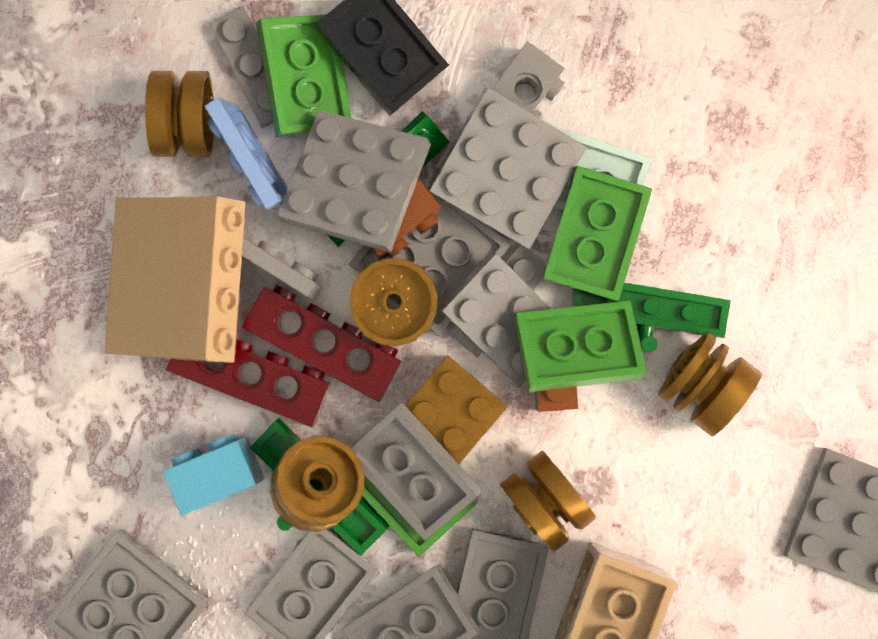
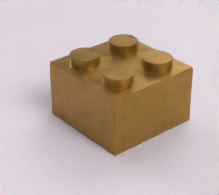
M450 356L445 358L405 405L458 464L461 463L508 408L505 403Z

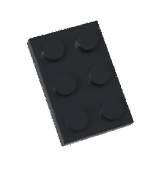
M343 0L314 26L389 116L449 66L395 0Z

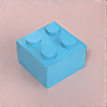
M234 433L207 444L210 452L202 455L198 448L171 459L173 468L163 471V474L181 516L255 486L265 479L255 453L249 448L251 444L248 436L238 440Z

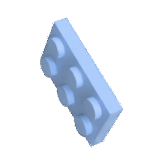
M216 98L205 105L206 110L211 116L207 119L210 129L218 139L224 138L231 150L227 153V156L234 168L239 173L244 171L251 185L247 189L255 203L259 207L264 205L266 209L280 210L288 187L240 107L220 98Z

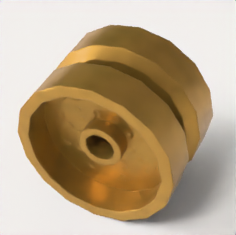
M173 71L150 72L146 85L145 124L148 146L152 156L175 157L179 147L182 145L188 157H210L214 133L207 123V119L211 116L206 110L205 105L214 100L212 80L208 71H186L181 84Z
M387 258L372 263L358 275L351 288L349 307L354 323L366 337L381 345L400 346L415 341L429 329L436 316L438 295L433 280L421 266L407 259ZM397 294L400 296L402 304L398 309H391L387 306L386 299L389 295Z
M314 436L300 440L286 451L271 476L270 496L274 509L286 523L299 530L318 532L334 527L356 508L363 495L365 475L360 459L348 445L335 438ZM317 480L320 482L321 492L314 490L310 486L309 481Z
M541 450L527 462L528 470L537 480L534 483L536 485L534 489L522 474L516 472L504 480L500 486L515 504L512 507L534 535L538 533L549 548L555 552L569 541V533L557 519L559 516H561L565 523L570 521L575 528L583 530L597 517L548 455Z

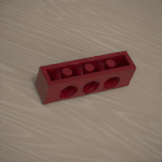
M277 284L274 290L263 287L241 328L377 402L382 400L402 363L401 360L396 358L399 350L389 345L376 343L374 346L361 339L364 334L360 329L345 321L342 327L328 321L331 313L312 303L309 304L307 309L296 304L294 300L297 295ZM288 312H296L301 319L300 328L292 334H287L281 327V319ZM322 330H329L335 337V345L329 352L323 353L315 346V336ZM357 348L364 349L370 358L367 368L362 371L353 370L348 363L349 354Z
M236 338L234 362H224L223 366L218 370L209 368L206 361L170 358L166 368L168 372L309 427L316 425L332 384L324 380L326 373L304 365L302 371L288 366L289 358L268 351L266 357L251 352L253 344ZM249 362L256 363L261 370L260 379L253 385L245 382L242 377V369ZM284 376L292 377L297 383V392L292 398H284L278 392V382Z

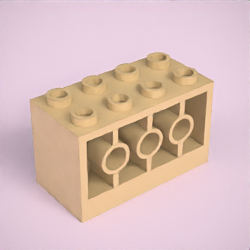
M590 542L554 639H657L677 581L662 568Z

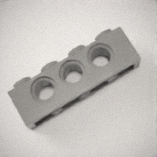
M527 41L492 90L540 118L542 113L537 110L545 98L552 102L564 86L565 82L560 78L565 68ZM522 83L530 84L535 89L536 96L531 100H521L515 94V87ZM453 143L435 166V172H438Z

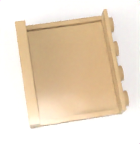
M218 196L116 198L105 354L234 362L245 201Z

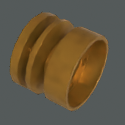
M707 331L696 342L687 346L674 361L657 395L667 402L676 393L681 391L673 405L678 411L687 407L692 401L696 402L697 404L690 420L713 437L725 428L745 405L759 384L762 372L742 357H738L725 367L723 362L730 347L722 343L709 354L717 337Z

